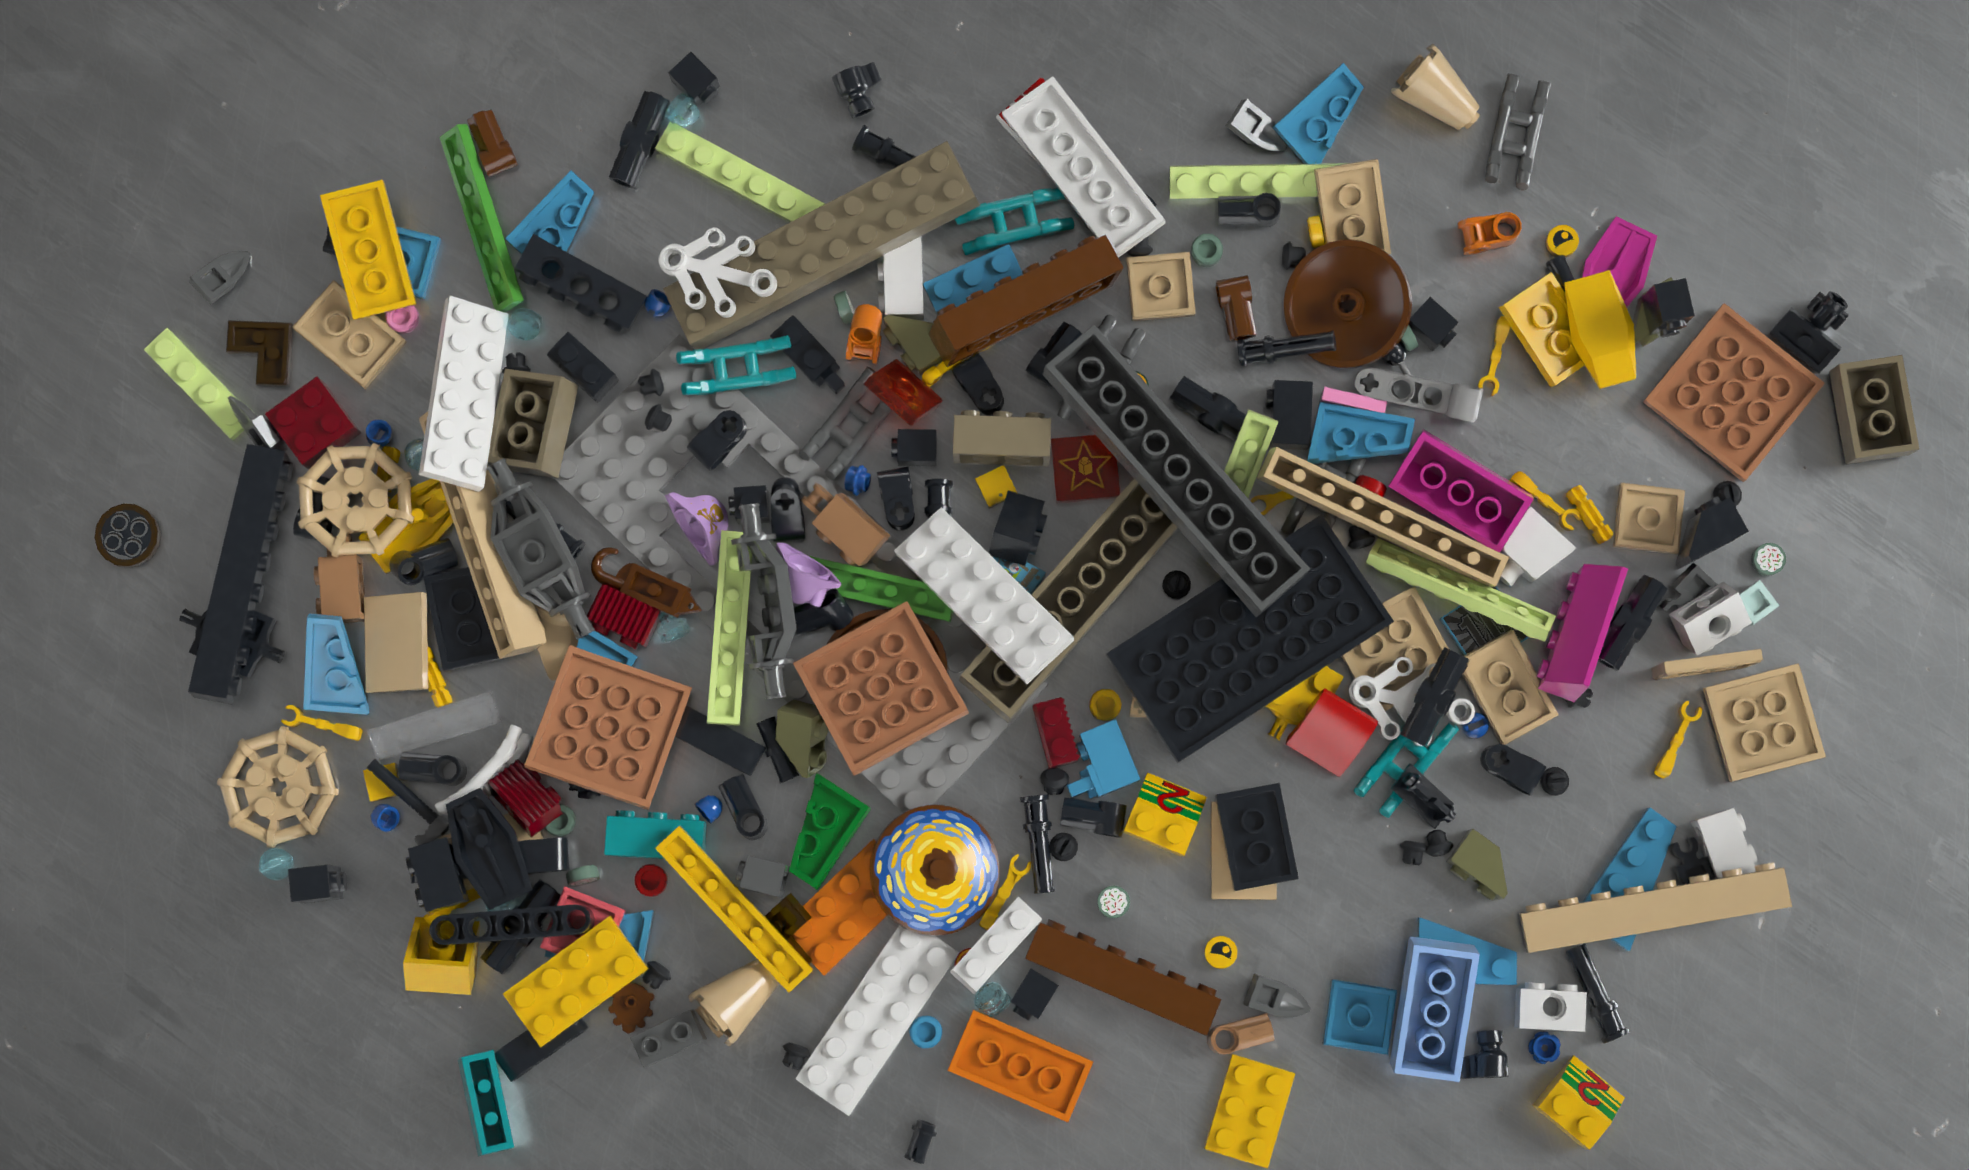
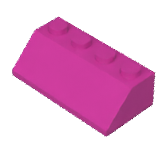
M1425 429L1420 433L1388 486L1473 539L1498 552H1501L1534 500L1532 494Z
M1583 564L1577 573H1571L1566 585V590L1570 591L1567 602H1561L1556 615V619L1561 620L1557 631L1552 630L1547 641L1546 648L1551 649L1548 659H1542L1536 677L1541 678L1538 689L1575 702L1589 688L1628 568L1623 566Z

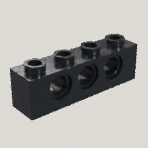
M534 234L515 266L516 272L520 273L518 279L532 287H536L537 283L549 289L546 294L562 303L565 299L577 304L575 310L590 318L594 314L605 319L603 325L617 333H620L622 329L627 332L630 331L647 298V295ZM548 263H555L560 267L561 272L558 277L548 279L542 274L543 267ZM577 278L585 279L589 283L588 290L583 294H576L570 288L571 283ZM607 293L617 298L616 306L610 310L603 309L599 305L600 297Z

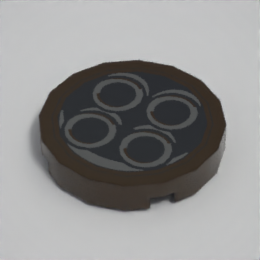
M123 503L111 507L101 516L95 528L94 539L97 550L105 560L119 567L133 568L154 556L160 545L161 532L155 517L149 511L136 504Z

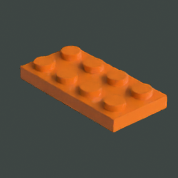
M872 839L803 905L812 918L792 937L812 959L811 963L824 976L887 917V914L876 900L870 881V859L876 843L875 839Z
M973 1010L947 1071L1069 1122L1094 1061Z

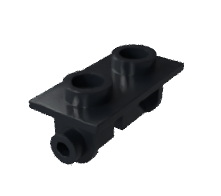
M1411 763L1408 764L1390 788L1434 829L1437 828L1441 821L1450 823L1456 817L1453 807L1454 803Z

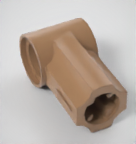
M1267 1013L1224 1025H1217L1207 1035L1209 1048L1214 1053L1223 1055L1275 1041L1274 1031ZM1222 1030L1227 1031L1231 1036V1043L1225 1049L1219 1048L1215 1040L1218 1032Z

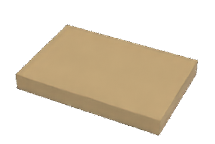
M1378 159L1314 169L1324 243L1327 244L1337 240H1359L1375 245L1391 254Z
M335 280L328 285L292 326L297 333L365 390L407 343L403 337L376 315L353 320L346 291Z
M415 592L364 597L366 693L428 689L427 593Z
M1509 630L1464 655V657L1470 659V662L1463 673V677L1484 716L1487 718L1499 744L1506 745L1558 716L1547 692L1538 689L1540 679L1536 677L1537 673L1514 630Z
M1761 649L1667 661L1652 667L1651 671L1653 679L1662 680L1748 668L1760 663L1763 660Z
M1211 801V899L1277 900V883L1239 891L1233 890L1217 804Z

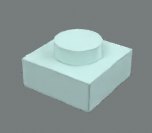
M1761 580L1755 582L1739 594L1752 622L1751 626L1780 606Z

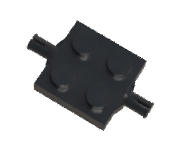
M185 608L182 614L193 619L191 620L180 615L179 621L196 627L195 639L189 653L197 655L207 610L201 616ZM255 610L254 615L257 616L254 634H249L246 645L250 648L247 664L242 665L240 675L247 678L251 677L257 662L263 656L281 663L283 659L273 655L272 652L283 657L285 655L284 650L268 644L269 635L276 619Z

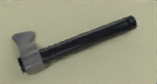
M376 758L366 767L429 824L424 835L415 836L414 840L417 845L434 841L440 834L443 836L449 830V822L443 815L440 816L435 811L433 812L425 802H422L415 793L386 767L380 764Z

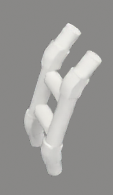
M510 725L505 739H503L500 747L495 751L496 753L463 788L450 795L449 798L435 804L438 814L440 816L447 814V803L479 788L490 797L489 780L498 775L500 771H504L506 767H509L517 759L524 763L533 737L523 733L522 728Z

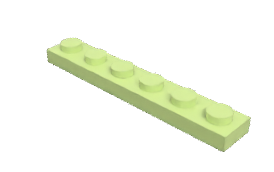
M672 121L669 122L655 147L657 152L788 222H792L825 205V203Z
M1347 163L1169 166L1170 199L1218 198V196H1258L1262 193H1272L1277 197H1318L1314 169Z
M721 530L707 724L740 726L751 571L739 572L737 547L732 545L731 540L740 538L743 532ZM748 547L750 564L752 565V553Z
M1379 538L1366 560V564L1373 566L1382 573L1394 575L1403 579L1409 585L1419 586L1434 593L1439 598L1448 599L1460 604L1468 611L1478 612L1492 618L1498 624L1508 625L1523 632L1530 638H1537L1545 642L1556 618L1555 615Z

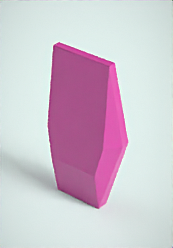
M1616 216L1584 262L1581 278L1610 270L1627 308L1644 288L1657 235Z

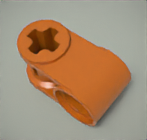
M1511 212L1471 217L1457 223L1458 229H1462L1464 238V255L1479 254L1491 249L1510 246L1517 240L1522 229L1519 217ZM1507 223L1512 226L1514 233L1510 236H1504L1498 231V225Z
M862 304L855 308L847 342V360H851L854 357L872 360L873 364H878L882 343V313L877 307L870 304Z

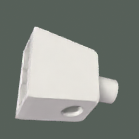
M1530 506L1500 552L1509 557L1500 580L1505 585L1511 587L1522 575L1528 582L1532 583L1572 553L1576 547Z

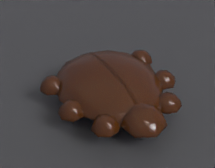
M629 983L611 996L613 997V1004L609 1006L608 1011L615 1013L617 1016L613 1019V1024L616 1026L622 1024V1031L627 1034L634 1032L636 1025L639 1028L645 1027L644 1017L653 1015V1011L649 1007L650 1001H653L655 996L639 984Z

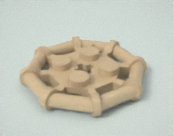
M373 443L372 446L333 447L331 445L326 447L327 451L302 477L297 479L296 483L299 485L300 521L298 524L301 529L307 530L332 552L331 556L333 557L376 553L378 556L384 554L383 550L408 524L413 523L414 516H412L410 487L412 475L410 472H405L379 449L380 445ZM366 459L364 468H344L341 460ZM375 462L393 478L384 483L372 472ZM333 464L337 473L325 485L316 482ZM398 488V510L389 508L388 491ZM312 491L322 494L323 511L314 514ZM360 493L363 495L361 501L364 504L361 508L356 505L352 508L348 507L350 502L348 496L350 494L357 495ZM386 516L394 519L378 537L374 529ZM327 519L339 529L340 532L336 539L319 523ZM361 532L368 533L370 541L346 542L347 534Z
M281 726L279 730L247 740L242 738L238 741V747L221 778L217 779V785H220L230 819L228 822L232 829L237 828L266 843L268 848H275L277 844L309 834L314 836L319 832L317 828L334 797L338 796L339 789H336L326 756L328 750L324 745L318 746L290 731L289 727ZM274 744L278 745V753L260 758L259 754L255 751ZM289 745L308 756L302 762L287 755ZM248 757L253 762V765L247 771L245 780L235 779ZM313 765L316 766L321 786H313L308 770ZM277 778L280 782H286L287 787L282 789L283 795L281 796L270 790V786L274 785V780ZM234 788H244L249 806L243 810H240ZM312 794L320 795L310 816H308L304 812L306 802L311 798ZM256 812L270 820L268 829L248 819ZM297 816L301 823L280 830L279 821Z

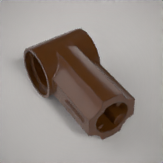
M492 109L480 111L467 119L473 138L480 150L478 155L489 178L518 166L508 140L504 139Z
M1248 275L1216 281L1218 303L1220 309L1223 308L1229 341L1237 342L1238 339L1248 340L1256 337V328L1251 308L1252 291Z

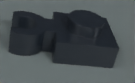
M1695 837L1687 838L1690 845L1688 852L1681 851L1678 842L1671 844L1673 854L1681 859L1682 862L1681 865L1674 867L1680 885L1689 884V877L1709 874L1710 880L1715 879L1707 856L1700 859L1697 858L1696 853L1699 846Z

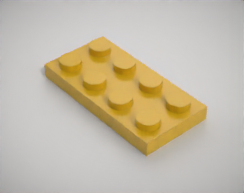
M384 180L320 195L353 320L416 305L415 295Z
M609 916L512 986L503 995L538 1045L543 1047L649 968L612 916Z

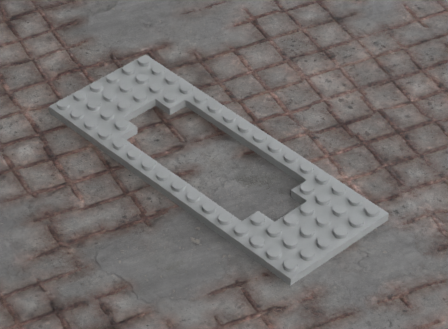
M680 334L564 451L559 478H554L649 570L691 588L690 593L702 610L695 614L714 632L717 590L661 537L676 521L666 497L661 491L695 457L687 449L691 440L705 429L721 412L727 410L735 411L746 422L747 433L721 463L728 468L750 445L782 477L794 479L798 483L800 494L803 497L810 495L814 490L812 486L815 483L820 484L833 496L844 493L890 535L888 540L870 560L883 573L923 582L896 555L894 550L901 543L834 480L827 478L824 473L825 471L812 459L809 461L803 460L799 455L801 449L738 389L716 392L709 395L682 394V383L715 380V374L711 363H677L676 353L678 351L695 350ZM651 369L657 370L663 381L664 391L662 395L658 396L656 393L645 396L641 394V386L638 384L639 377L650 375ZM657 404H661L662 411L670 414L672 417L669 428L663 432L654 427L647 430L645 426V419L649 410ZM727 421L725 423L727 431L730 430L734 433L738 429L735 426L736 422ZM823 498L818 506L823 510L828 502ZM954 612L951 622L932 618L927 625L936 633L944 647L948 659L949 677L969 713L861 772L902 813L920 806L934 805L1048 686V683L1044 681L1007 723L959 681L961 674L987 645ZM749 620L747 622L745 662L748 665L753 663L749 636L762 634ZM768 638L761 639L763 659L765 657ZM793 663L784 664L785 667L782 668L787 697L782 698L787 703L794 699L815 705ZM753 668V670L764 680L763 670L759 671V668ZM828 730L825 739L835 749H837L840 752L835 740L833 739L830 731Z

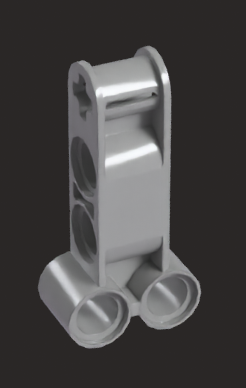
M1374 367L1361 370L1355 378V387L1363 396L1447 414L1446 416L1470 422L1477 420L1484 390L1475 386L1460 383L1450 384ZM1370 373L1374 374L1375 381H1379V385L1372 387L1371 391L1367 390V384L1362 383L1363 378L1369 377ZM1398 380L1407 381L1410 385V393L1405 398H1400L1394 393L1393 386ZM1437 387L1441 391L1442 399L1439 404H1430L1426 401L1425 392L1427 388Z

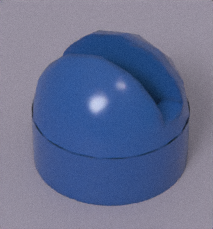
M652 289L645 300L646 311L653 310L655 312L654 317L665 315L671 307L666 294L657 289Z
M374 420L367 425L366 439L369 444L375 443L380 445L379 448L390 442L392 429L386 421ZM383 430L385 433L382 435L380 440H377L376 438L378 437L380 431Z
M1475 712L1473 719L1469 723L1462 724L1464 734L1472 739L1484 736L1489 728L1487 718L1478 712ZM1479 720L1483 721L1484 726L1470 731L1469 724L1476 723Z
M707 795L694 804L699 813L710 824L721 815L722 803L716 796Z
M379 804L374 807L375 809L370 815L373 825L384 832L393 830L399 822L400 815L398 810L388 804ZM383 813L389 816L386 821L380 819Z

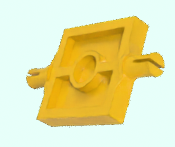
M1326 666L1265 706L1277 717L1268 735L1280 741L1287 725H1298L1305 717L1308 706L1324 688L1335 694L1344 676Z

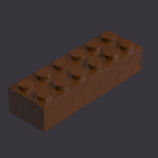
M1106 234L1097 239L1094 235L1087 237L1077 244L1078 248L1070 252L1067 249H1063L1050 257L1051 261L1040 266L1039 263H1034L1022 271L1023 275L1013 280L1011 276L1005 277L994 284V289L986 293L983 290L976 291L966 298L967 302L957 307L953 303L937 312L939 316L933 321L934 324L929 332V336L945 366L949 367L1112 287L1124 267Z

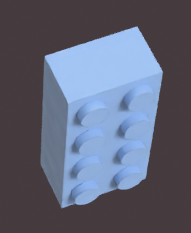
M1409 936L1390 1065L1394 1073L1460 1082L1480 956L1475 945Z

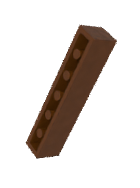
M1048 919L1047 924L1039 923L1026 954V960L1207 1036L1222 1000L1215 997L1217 990L1201 983L1198 984L1196 989L1185 984L1186 977L1170 970L1167 976L1154 971L1157 966L1156 964L1142 958H1138L1137 963L1124 958L1127 952L1114 946L1108 945L1107 950H1104L1094 945L1097 939L1078 932L1077 937L1064 933L1066 926Z

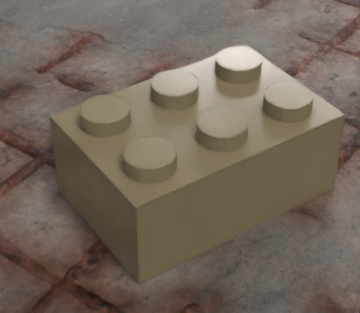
M1902 355L1842 363L1829 371L1846 465L1909 456L1919 450Z
M505 369L494 416L488 464L493 465V463L505 458L511 472L559 478L579 385L562 376Z
M963 410L961 415H954L953 462L954 464L1049 467L1051 418H1045V414L1039 412H1028L1025 414V417H1012L1013 413L1007 411L993 412V416H980V411Z

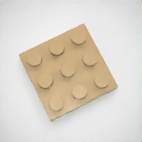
M1415 586L1382 603L1394 620L1391 625L1342 656L1353 679L1364 675L1375 678L1390 668L1395 659L1407 657L1413 663L1412 672L1407 676H1398L1382 688L1397 691L1424 673L1428 665L1436 663L1443 648H1448ZM1401 660L1398 662L1397 669L1399 672L1405 673L1408 670L1406 661ZM1432 667V668L1429 670V676H1430V674H1431V672H1432V670H1433L1434 667ZM1365 685L1360 687L1361 694L1364 698H1367L1370 695L1369 687ZM1380 702L1385 711L1394 707L1393 704Z
M1799 663L1703 688L1729 782L1826 757Z

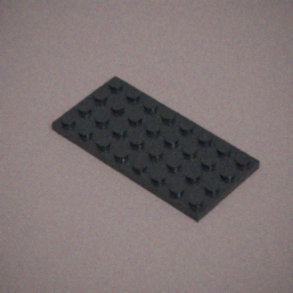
M1322 514L1284 538L1310 570L1258 617L1248 609L1226 582L1221 579L1106 653L1107 658L1177 763L1394 622Z

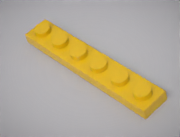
M678 826L655 848L788 993L814 970L681 826Z

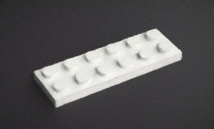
M1053 76L1002 112L1003 118L1095 237L1099 238L1106 234L1118 258L1165 224L1163 216Z
M449 296L445 300L419 475L477 492L484 488L509 317L508 313L453 296Z
M942 507L894 550L896 555L1026 684L1074 641L1073 636Z
M899 926L795 1079L850 1116L959 952L936 936L914 933Z

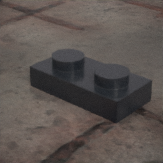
M1792 307L1769 333L1819 374L1842 348Z

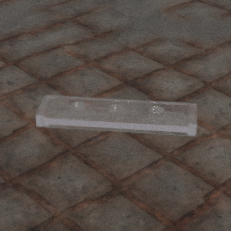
M490 691L367 731L375 758L378 761L401 755L402 752H411L502 723L493 692Z

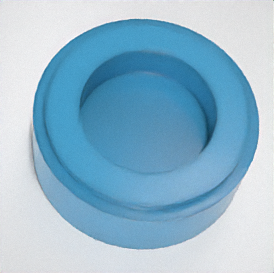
M925 1015L918 1017L911 1024L910 1038L916 1046L931 1048L941 1040L942 1026L936 1018Z

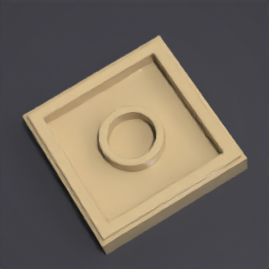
M1190 252L1126 257L1132 321L1195 316Z
M1620 483L1613 547L1677 555L1680 548L1685 490Z

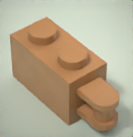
M815 483L812 486L814 490L808 497L804 496L801 499L803 504L817 515L812 522L817 528L815 533L827 544L833 542L841 549L839 555L850 565H866L888 540L890 535L844 493L833 496L820 484ZM824 498L828 504L822 510L818 504Z
M347 534L346 542H352L351 534ZM326 548L327 557H318V566H314V581L316 586H320V598H316V613L342 616L344 623L364 622L365 587L363 558L357 554L339 555L336 558L331 556L332 552Z

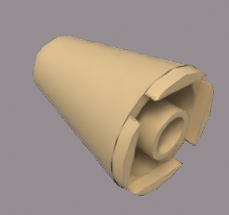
M1431 44L1426 48L1430 53L1425 58L1419 54L1396 81L1401 86L1399 88L1392 87L1391 93L1457 130H1460L1462 127L1469 129L1480 116L1477 113L1479 105L1439 48Z
M756 959L693 991L688 995L690 1002H693L695 999L700 1006L695 1011L718 1038L724 1034L728 1038L725 1044L731 1046L779 985V982Z

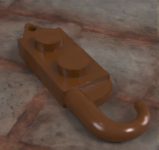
M603 548L592 559L591 572L600 584H605L676 618H679L682 614L702 611L690 593L691 588L640 565L628 563L618 571L616 576L603 571L601 566L602 560L607 555H617L619 551L616 548Z

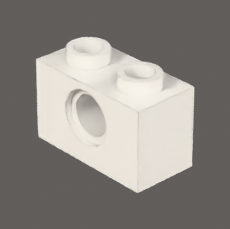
M1725 582L1718 584L1669 614L1682 645L1696 656L1712 650L1716 644L1728 637L1737 635L1744 627L1752 623L1739 592Z
M1525 982V989L1516 988L1514 1028L1585 1032L1587 992H1577L1578 985L1558 984L1557 990H1545V983ZM1549 997L1554 998L1558 1004V1010L1553 1016H1548L1543 1010V1003Z

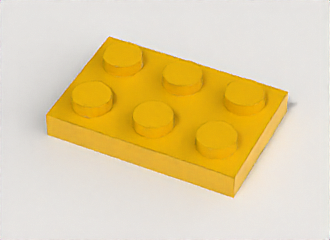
M1552 272L1498 307L1550 388L1556 386L1584 366L1571 343L1565 292Z
M1232 1054L1204 1149L1268 1169L1295 1073Z

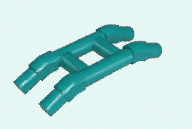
M1058 188L1040 189L1003 200L982 203L973 210L955 218L958 225L986 218L990 215L992 218L995 233L986 234L963 243L962 248L965 255L1039 235L1073 230L1075 223L1072 217L1048 219L1038 223L1034 205L1065 200L1066 198ZM1022 208L1026 226L1007 230L1003 212Z
M789 336L713 349L678 351L676 353L678 364H704L712 361L715 380L682 383V394L709 395L729 390L769 386L796 379V371L793 366L760 373L757 355L770 354L778 350L791 348ZM744 357L747 375L728 378L725 359Z
M1449 721L1428 748L1417 746L1412 740L1399 734L1396 739L1389 743L1354 788V792L1358 796L1364 797L1383 772L1397 780L1404 770L1392 761L1403 747H1406L1419 758L1414 767L1424 774L1459 731V727ZM1392 791L1379 809V812L1384 817L1389 818L1403 800Z

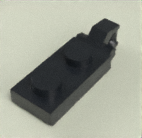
M792 315L770 335V338L774 339L788 335L791 341V348L783 349L782 351L813 384L815 383L820 387L825 382L835 394H838L845 387L844 381L835 373L840 369V366L802 323Z

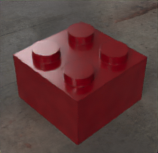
M318 376L265 413L299 462L308 470L327 451L326 447L331 445L333 447H343L361 434V431L328 386Z

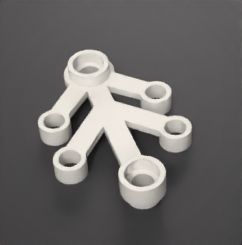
M718 228L708 229L704 236L686 246L670 244L664 247L659 255V266L666 274L677 277L685 293V302L692 309L698 310L703 308L706 304V296L695 287L688 271L700 273L715 301L716 312L724 318L734 315L736 304L726 296L718 279L748 286L760 297L772 295L777 288V279L769 270L758 269L754 273H748L722 266L740 255L748 257L754 253L755 243L748 236H739L732 245L705 260L693 257L708 247L719 249L724 245L725 235ZM718 233L720 235L719 240L716 243H711L710 237ZM748 241L749 248L745 251H740L741 243ZM674 256H680V262L677 265H671V259ZM769 280V287L765 290L760 289L761 282ZM700 294L699 302L692 304V296ZM725 302H730L729 310L721 312V305Z
M1399 657L1394 660L1390 668L1375 678L1366 675L1355 678L1349 686L1350 700L1358 707L1369 709L1373 717L1378 720L1380 735L1384 739H1396L1400 734V726L1397 722L1389 719L1380 702L1393 704L1406 723L1412 711L1411 708L1415 705V694L1418 692L1424 679L1429 677V670L1436 663L1428 665L1424 673L1397 691L1382 689L1398 676H1407L1412 672V661L1407 657ZM1401 660L1406 661L1408 664V670L1405 673H1401L1397 669V664ZM1363 685L1370 689V695L1367 698H1362L1359 695V689ZM1463 698L1455 699L1446 715L1455 724H1467L1473 719L1475 709L1469 700ZM1458 705L1463 706L1465 709V715L1462 718H1458L1454 714V709ZM1387 724L1394 725L1396 731L1393 736L1385 734L1384 728ZM1412 741L1415 745H1417V746H1422V745H1420V744H1418V743Z

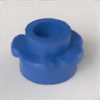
M863 465L859 467L851 466L846 473L845 490L852 492L854 496H858L862 491L866 492L870 486L871 474L867 473V468Z
M1546 1031L1536 1033L1535 1038L1530 1040L1528 1045L1529 1053L1533 1054V1059L1540 1064L1557 1060L1560 1055L1559 1050L1561 1046L1559 1039L1555 1035H1549ZM1544 1044L1548 1047L1546 1051L1542 1050V1045Z

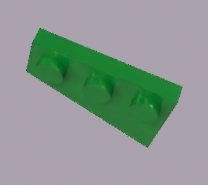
M816 772L813 783L815 785L810 801L808 800L804 824L797 839L789 872L818 890L871 808Z

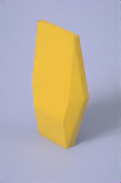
M1610 270L1565 282L1571 343L1597 387L1603 389L1635 380L1634 323Z
M431 478L411 487L413 523L408 524L383 550L384 554L379 556L377 553L371 554L386 574L391 572L389 563L395 553L403 550L412 551L439 541L454 523L439 480ZM398 493L388 503L389 508L398 510ZM386 516L374 529L378 537L394 519ZM361 533L358 537L360 541H370L368 533Z

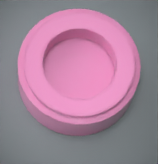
M412 305L386 312L385 319L389 327L395 332L405 334L416 328L419 322V314Z

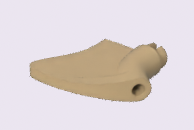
M535 604L540 622L545 628L547 643L537 648L541 656L547 676L550 680H556L569 645L577 647L578 640H576V636L564 614L560 615L559 613L550 617L548 611Z

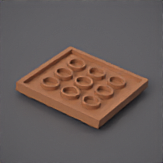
M1724 303L1649 393L1643 403L1739 480L1744 482L1825 383Z
M908 601L793 663L854 776L969 713Z
M569 645L527 757L525 768L649 810L692 687Z

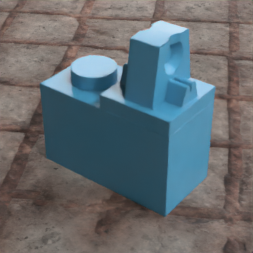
M1116 719L1079 734L1081 742L1076 744L1082 760L1089 759L1091 765L1086 766L1084 770L1079 772L1080 780L1066 786L1071 798L1086 792L1090 799L1094 797L1100 798L1140 781L1139 774Z

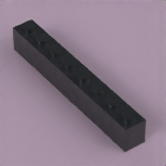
M251 444L246 446L188 692L194 698L232 705L234 696L238 697L242 688V678L239 677L242 665L247 664L250 653L249 646H246L249 634H254L257 624V616L254 615L256 603H261L263 598L264 584H261L263 572H268L271 565V553H268L271 541L275 542L278 535L279 524L275 521L278 511H282L285 505L286 493L283 492L285 480H290L293 470V462H290V458L284 450Z

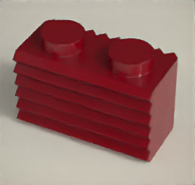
M602 584L587 617L592 622V627L596 632L608 636L611 631L621 636L620 643L636 650L638 645L647 648L663 613L646 603Z
M1062 697L1036 703L1032 706L1049 769L1076 763L1080 757L1077 754L1078 749L1075 748L1077 743L1074 742L1073 730L1070 729L1072 724L1068 723L1070 718L1067 717L1068 711L1065 710L1067 705L1064 704L1065 699Z
M517 759L509 767H506L504 771H500L498 775L490 779L488 785L493 798L500 803L505 811L532 838L562 814L559 804L562 800L553 787L545 788L539 782L541 776L538 772L525 768L524 764Z

